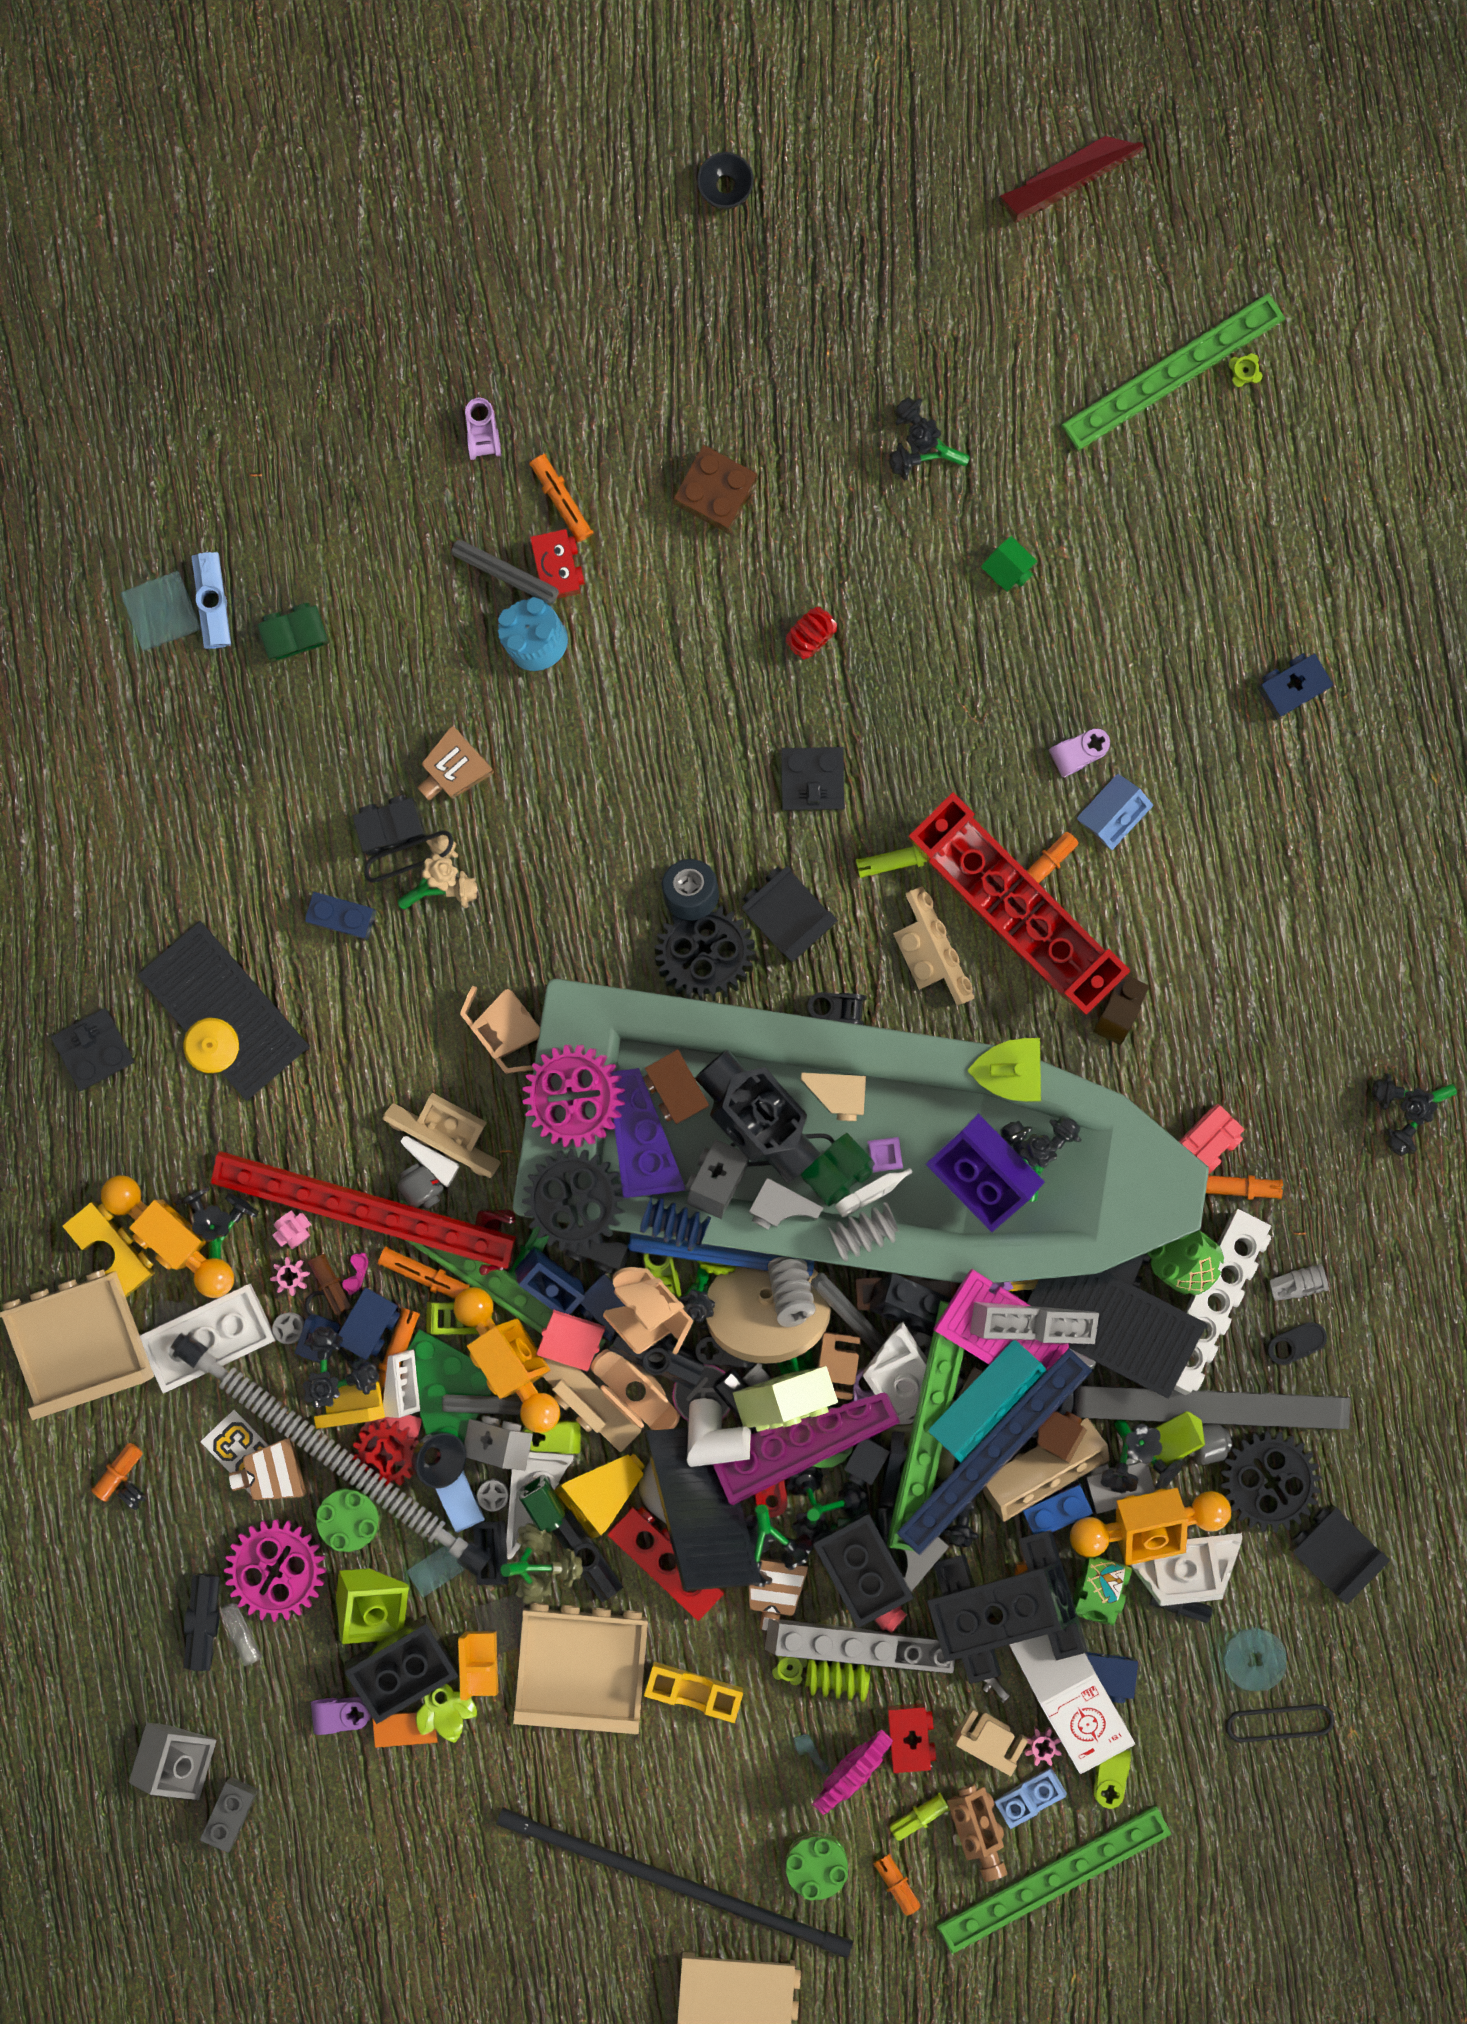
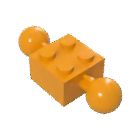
M114 1176L105 1182L101 1190V1201L104 1207L115 1215L128 1214L135 1220L129 1228L135 1233L132 1238L144 1249L152 1248L158 1253L155 1258L161 1265L168 1270L171 1268L175 1270L184 1269L187 1266L195 1273L194 1283L197 1290L206 1297L219 1298L231 1290L234 1283V1273L230 1265L224 1260L218 1258L206 1259L199 1252L208 1241H205L202 1236L194 1234L192 1224L165 1200H154L149 1206L145 1205L141 1201L139 1185L128 1176Z
M477 1287L464 1289L455 1298L453 1309L460 1323L468 1327H475L480 1334L479 1338L467 1345L471 1352L470 1358L476 1367L481 1368L487 1378L486 1382L489 1389L495 1395H498L500 1399L517 1393L523 1402L520 1409V1417L527 1429L535 1433H545L552 1430L559 1421L560 1407L552 1396L538 1393L533 1385L535 1381L549 1373L551 1369L543 1357L536 1355L537 1347L518 1318L496 1326L491 1318L493 1301L490 1295L485 1290Z
M1178 1488L1159 1489L1153 1493L1140 1496L1131 1495L1116 1501L1115 1523L1104 1524L1101 1520L1094 1517H1085L1078 1520L1070 1531V1543L1079 1555L1091 1558L1101 1555L1107 1549L1109 1542L1117 1541L1125 1566L1186 1553L1187 1527L1196 1524L1205 1531H1218L1229 1522L1231 1506L1225 1496L1214 1491L1201 1493L1195 1498L1192 1506L1185 1508Z

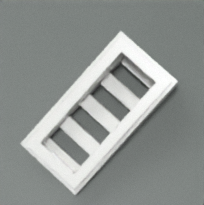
M404 1136L401 1140L403 1146L423 1166H426L443 1185L449 1187L460 1168V1164L419 1143L410 1136Z
M407 1350L388 1356L383 1399L385 1417L401 1418L420 1411L414 1350ZM403 1361V1367L399 1368V1362Z

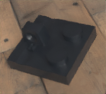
M843 747L781 748L782 811L845 809Z
M104 1008L51 1036L79 1092L136 1063L108 1008Z

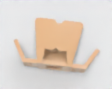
M472 986L460 1015L506 1074L534 1070L532 1065L508 1068L501 1058L537 1040L540 1032L539 1025L513 991L505 989L485 1012L473 1022L468 1016V1012L474 1000L477 987Z
M626 1267L618 1270L612 1278L615 1287L614 1293L625 1306L606 1310L603 1317L636 1354L642 1353L672 1333L678 1340L672 1353L677 1355L693 1323L692 1318L684 1311V1305L663 1284V1281L660 1278H655L647 1268Z
M608 1349L603 1350L595 1357L591 1364V1371L607 1385H602L600 1387L601 1391L632 1424L642 1428L644 1426L643 1420L652 1430L674 1429L677 1426L680 1414L668 1401L661 1384H659L653 1374L646 1371L643 1366L630 1362ZM638 1381L645 1386L646 1394L643 1399L632 1401L627 1397L626 1387L629 1383Z

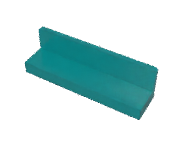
M1013 1340L931 1426L929 1433L962 1463L1047 1372L1046 1368L1018 1341Z

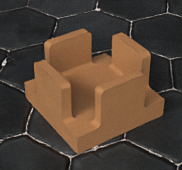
M828 1331L824 1332L821 1338L817 1368L827 1366L831 1382L848 1385L855 1384L859 1356L856 1351L835 1348V1342L842 1341L860 1344L861 1337ZM834 1390L837 1398L852 1400V1392Z

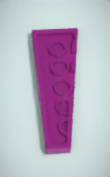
M883 1392L844 1404L839 1408H831L825 1414L801 1419L802 1422L788 1427L781 1426L771 1430L769 1428L751 1434L750 1459L713 1464L729 1503L734 1505L900 1423L888 1394Z

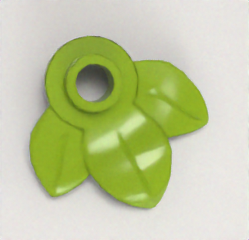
M446 1683L423 1697L424 1704L417 1711L416 1725L421 1735L436 1729L444 1739L454 1743L462 1733L463 1719L475 1717L477 1709L471 1698L461 1700L460 1692L453 1691L451 1686ZM441 1691L444 1694V1700L438 1704L435 1700V1695Z

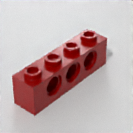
M633 1505L607 1535L699 1621L724 1595V1590L722 1588L683 1591L677 1564L671 1569H666L659 1563V1558L662 1554H674L668 1529L664 1528L661 1531L652 1523L656 1518L646 1508L642 1506L638 1510ZM648 1531L654 1536V1543L650 1547H642L637 1543L636 1537L640 1532Z

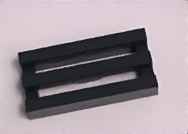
M482 1521L473 1525L474 1544L491 1556L488 1560L489 1578L486 1563L476 1577L477 1585L509 1584V1577L501 1574V1566L508 1564L505 1521ZM485 1529H487V1548L485 1540Z

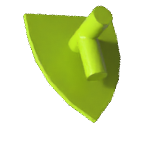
M1022 1038L998 1044L979 1056L967 1071L981 1086L995 1095L1008 1100L1024 1102L1041 1101L1040 1038Z

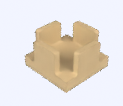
M971 1706L961 1725L957 1727L952 1736L955 1746L1012 1776L1017 1767L1016 1762L1028 1742L1027 1738L1020 1734L1010 1753H1006L1014 1739V1734L1010 1732L1009 1725L988 1713H983L974 1730L969 1732L978 1715L977 1709Z

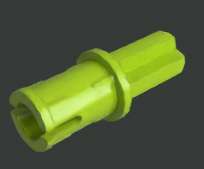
M938 1793V1795L916 1808L914 1805L912 1807L914 1810L890 1824L889 1827L894 1837L899 1841L923 1826L926 1829L929 1822L950 1811V1808L941 1793Z

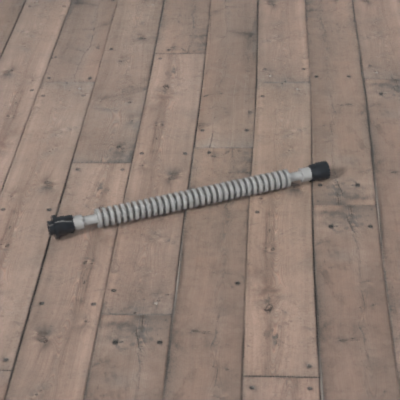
M190 1331L187 1335H184L182 1332L179 1334L170 1347L174 1350L172 1354L174 1359L178 1357L193 1369L196 1366L205 1374L207 1372L211 1373L222 1381L219 1386L220 1389L223 1390L227 1385L228 1388L225 1391L227 1394L234 1390L235 1392L232 1395L234 1399L241 1395L239 1403L243 1404L247 1400L248 1402L245 1407L248 1409L253 1404L252 1412L254 1414L260 1409L258 1417L262 1419L265 1414L268 1415L264 1420L265 1422L269 1423L273 1419L274 1421L271 1424L273 1428L280 1424L277 1430L280 1433L287 1429L284 1434L287 1438L291 1433L294 1434L291 1438L292 1442L299 1438L300 1441L297 1443L299 1447L304 1443L307 1444L303 1450L308 1452L310 1448H313L310 1453L311 1456L314 1457L318 1452V1461L325 1457L326 1460L323 1464L326 1467L332 1462L330 1470L334 1471L338 1467L339 1470L336 1474L339 1476L344 1471L346 1473L343 1477L345 1481L351 1476L352 1479L349 1484L353 1486L357 1481L359 1483L356 1489L360 1490L362 1486L366 1487L362 1492L364 1495L370 1490L372 1492L369 1496L371 1500L378 1496L375 1503L379 1505L382 1500L385 1501L382 1506L383 1509L390 1505L391 1508L388 1511L390 1514L397 1510L398 1513L395 1515L397 1519L404 1515L402 1523L405 1524L409 1519L411 1522L408 1527L411 1529L416 1524L415 1532L417 1534L423 1529L424 1532L421 1537L425 1538L427 1534L431 1535L427 1540L431 1543L434 1538L449 1549L448 1552L458 1559L456 1562L477 1577L491 1556L472 1542L468 1544L460 1537L458 1539L453 1537L442 1528L445 1525L444 1521L437 1525L436 1522L439 1518L435 1516L433 1520H430L429 1518L433 1513L428 1511L425 1516L423 1512L426 1508L423 1506L418 1511L416 1509L419 1505L417 1501L411 1506L410 1503L413 1499L410 1496L406 1501L403 1500L406 1493L402 1492L398 1496L397 1493L400 1489L397 1487L392 1492L390 1490L393 1486L391 1482L386 1487L384 1486L387 1479L383 1477L380 1482L377 1481L380 1474L376 1473L372 1477L371 1474L374 1471L372 1468L366 1473L364 1470L368 1465L363 1463L361 1467H358L361 1460L357 1458L353 1463L351 1461L354 1458L353 1454L346 1458L345 1455L348 1452L346 1449L339 1453L338 1451L341 1448L339 1444L332 1448L334 1440L331 1439L327 1444L325 1441L328 1436L325 1434L320 1439L319 1436L322 1432L319 1429L313 1434L315 1426L311 1425L307 1429L306 1426L309 1422L306 1420L300 1424L299 1422L302 1419L300 1415L294 1420L293 1417L296 1412L292 1410L289 1415L286 1414L289 1407L285 1406L281 1410L280 1407L283 1404L281 1401L274 1405L273 1403L276 1400L274 1396L267 1400L270 1395L267 1391L260 1395L263 1388L259 1386L255 1391L254 1388L257 1385L255 1382L248 1386L247 1384L250 1381L248 1377L241 1381L244 1374L239 1372L235 1376L236 1368L233 1367L229 1372L216 1362L217 1358L207 1352L209 1348L193 1337L194 1333Z

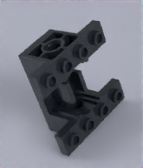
M1051 1529L1019 1539L1028 1570L1015 1576L975 1586L965 1554L940 1560L934 1564L942 1594L927 1601L945 1662L962 1658L969 1684L1002 1675L995 1648L1048 1634L1056 1661L1088 1652ZM994 1606L1001 1609L1003 1613L1002 1620H998L993 1616L992 1610Z

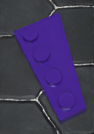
M640 1068L612 1071V1076H622V1079L615 1083L616 1087L625 1089L623 1093L617 1094V1099L624 1101L625 1105L616 1106L615 1108L622 1116L620 1118H613L621 1183L624 1184L622 1188L623 1196L629 1198L685 1191V1184L645 1081L642 1078Z

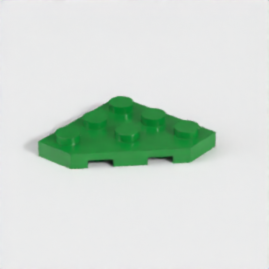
M419 1329L408 1350H414L420 1415L425 1433L428 1435L436 1431L448 1432L457 1436L463 1443L469 1419L476 1420L480 1413L442 1411V1397L446 1394L490 1396L492 1391L487 1385V1378L481 1368L474 1365L470 1356L426 1331Z

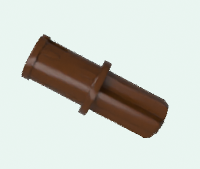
M321 1254L308 1261V1265H310L320 1285L318 1290L323 1291L333 1313L337 1316L347 1312L351 1305L339 1283L341 1278L336 1277L326 1258V1254Z

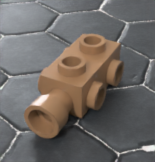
M975 1784L959 1788L957 1790L958 1795L948 1799L947 1802L966 1860L980 1858L982 1865L980 1872L984 1882L1006 1876L1008 1873L1004 1861H1000L997 1853L998 1850L1004 1847L1002 1842L1004 1831L1002 1826L995 1820L992 1811L994 1807L992 1796L986 1792L985 1787L976 1788Z

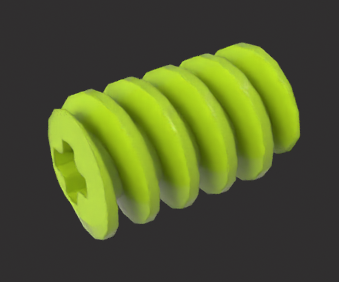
M808 1659L805 1688L809 1686L811 1696H815L818 1688H822L823 1697L826 1698L831 1689H834L836 1699H840L843 1691H846L848 1701H852L854 1695L859 1693L860 1701L864 1703L868 1694L871 1665L866 1672L864 1664H858L856 1669L853 1670L852 1663L845 1662L843 1668H841L839 1662L833 1661L829 1667L826 1660H820L818 1665H816L815 1659Z

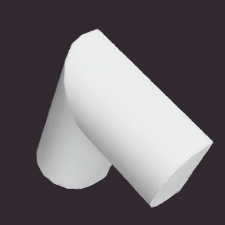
M706 1398L696 1399L689 1404L687 1463L690 1467L750 1459V1429L747 1426L721 1429L722 1406L715 1400Z

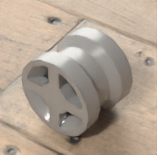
M297 1313L281 1314L273 1323V1335L281 1343H295L299 1341L305 1321Z
M489 1479L478 1490V1503L487 1511H498L509 1500V1488L500 1479Z

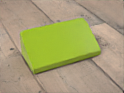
M1188 1411L1156 1428L1161 1434L1159 1442L1163 1448L1161 1453L1154 1457L1157 1460L1162 1459L1167 1465L1205 1446L1202 1420Z

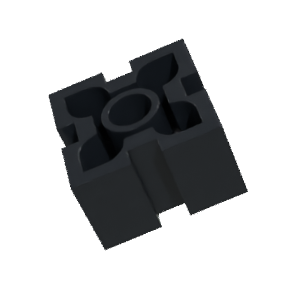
M406 795L397 796L388 800L389 806L379 808L376 804H370L359 808V814L352 815L362 850L367 856L379 854L427 836L418 804L413 798H407Z

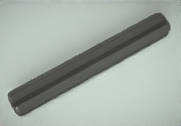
M457 540L451 550L453 556L546 603L553 604L559 594V590L556 587L465 541Z
M823 1273L817 1274L816 1278L811 1280L812 1287L861 1339L877 1353L886 1342V1339Z
M446 1394L442 1397V1411L520 1415L523 1402L518 1397H504L500 1399L496 1396ZM558 1403L561 1417L564 1415L565 1409Z

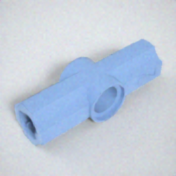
M206 552L193 555L191 557L197 593L196 603L199 608L204 648L216 649L230 646L231 639L226 609L227 599L224 595L219 553ZM211 593L218 594V604L212 608L205 607V597Z

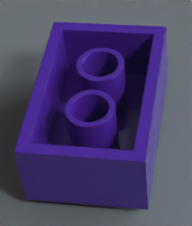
M979 1113L948 1140L926 1163L927 1167L991 1232L996 1230L1028 1202L1045 1183Z

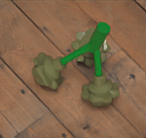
M527 1523L525 1527L520 1526L518 1528L519 1537L517 1542L523 1545L524 1553L519 1562L503 1564L501 1566V1574L505 1577L521 1575L517 1579L518 1590L516 1595L519 1598H523V1602L526 1605L530 1603L542 1604L544 1597L551 1595L550 1584L552 1579L549 1576H545L544 1571H550L551 1574H559L563 1580V1585L571 1587L575 1579H580L583 1571L582 1560L580 1557L575 1556L574 1551L570 1549H565L564 1555L559 1562H550V1565H529L526 1561L530 1555L534 1553L542 1555L544 1551L549 1552L551 1550L550 1541L552 1540V1535L545 1530L538 1531L532 1523Z

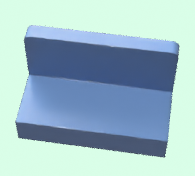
M1117 774L1082 811L1077 819L1081 824L1094 832L1107 848L1113 850L1154 805L1140 788L1120 774Z

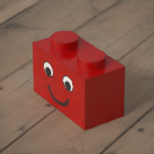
M566 529L530 537L539 579L559 590L556 599L581 594L579 585H584L585 581L581 566L575 567L572 555L578 554L575 537H568Z

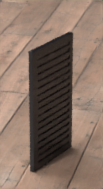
M197 921L195 926L137 975L186 1032L194 1023L205 1018H218L232 1026L238 1036L239 1050L234 1062L227 1069L221 1071V1073L246 1101L250 1100L302 1053L310 1049V1045L202 921Z
M1105 1271L1098 1274L1039 1279L1027 1302L1030 1306L1098 1312L1099 1318L1095 1344L1069 1343V1348L1167 1399L1170 1398L1204 1330L1208 1327V1323Z
M688 1428L646 1430L644 1437L683 1591L759 1585L761 1579L741 1503L738 1502L734 1505L729 1503L713 1464L695 1467L688 1465Z

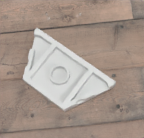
M903 1322L895 1328L864 1369L863 1377L875 1395L883 1392L888 1394L900 1420L898 1424H911L914 1422L928 1359Z
M1242 1533L1187 1539L1186 1553L1130 1566L1160 1606L1223 1599L1242 1542Z

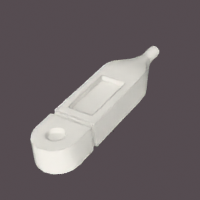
M909 1168L900 1173L886 1174L859 1189L854 1194L852 1193L845 1197L835 1207L842 1217H846L891 1192L903 1178L912 1173V1170Z

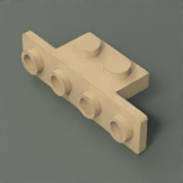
M924 887L907 892L906 897L918 922L893 933L918 989L920 990L941 979H945L957 1006L974 999L972 984L964 976L959 965V956L951 948L946 937V928L938 919L933 909L931 896L925 891Z
M434 1093L428 1098L419 1117L393 1103L382 1118L393 1129L412 1135L419 1143L436 1148L443 1152L448 1159L459 1161L469 1166L478 1175L492 1178L501 1164L499 1160L475 1148L487 1122Z
M544 1358L551 1371L543 1377L554 1387L553 1390L557 1393L553 1398L565 1410L571 1407L579 1415L576 1421L587 1432H590L592 1429L596 1433L600 1432L619 1452H622L641 1433V1428L632 1424L581 1369Z

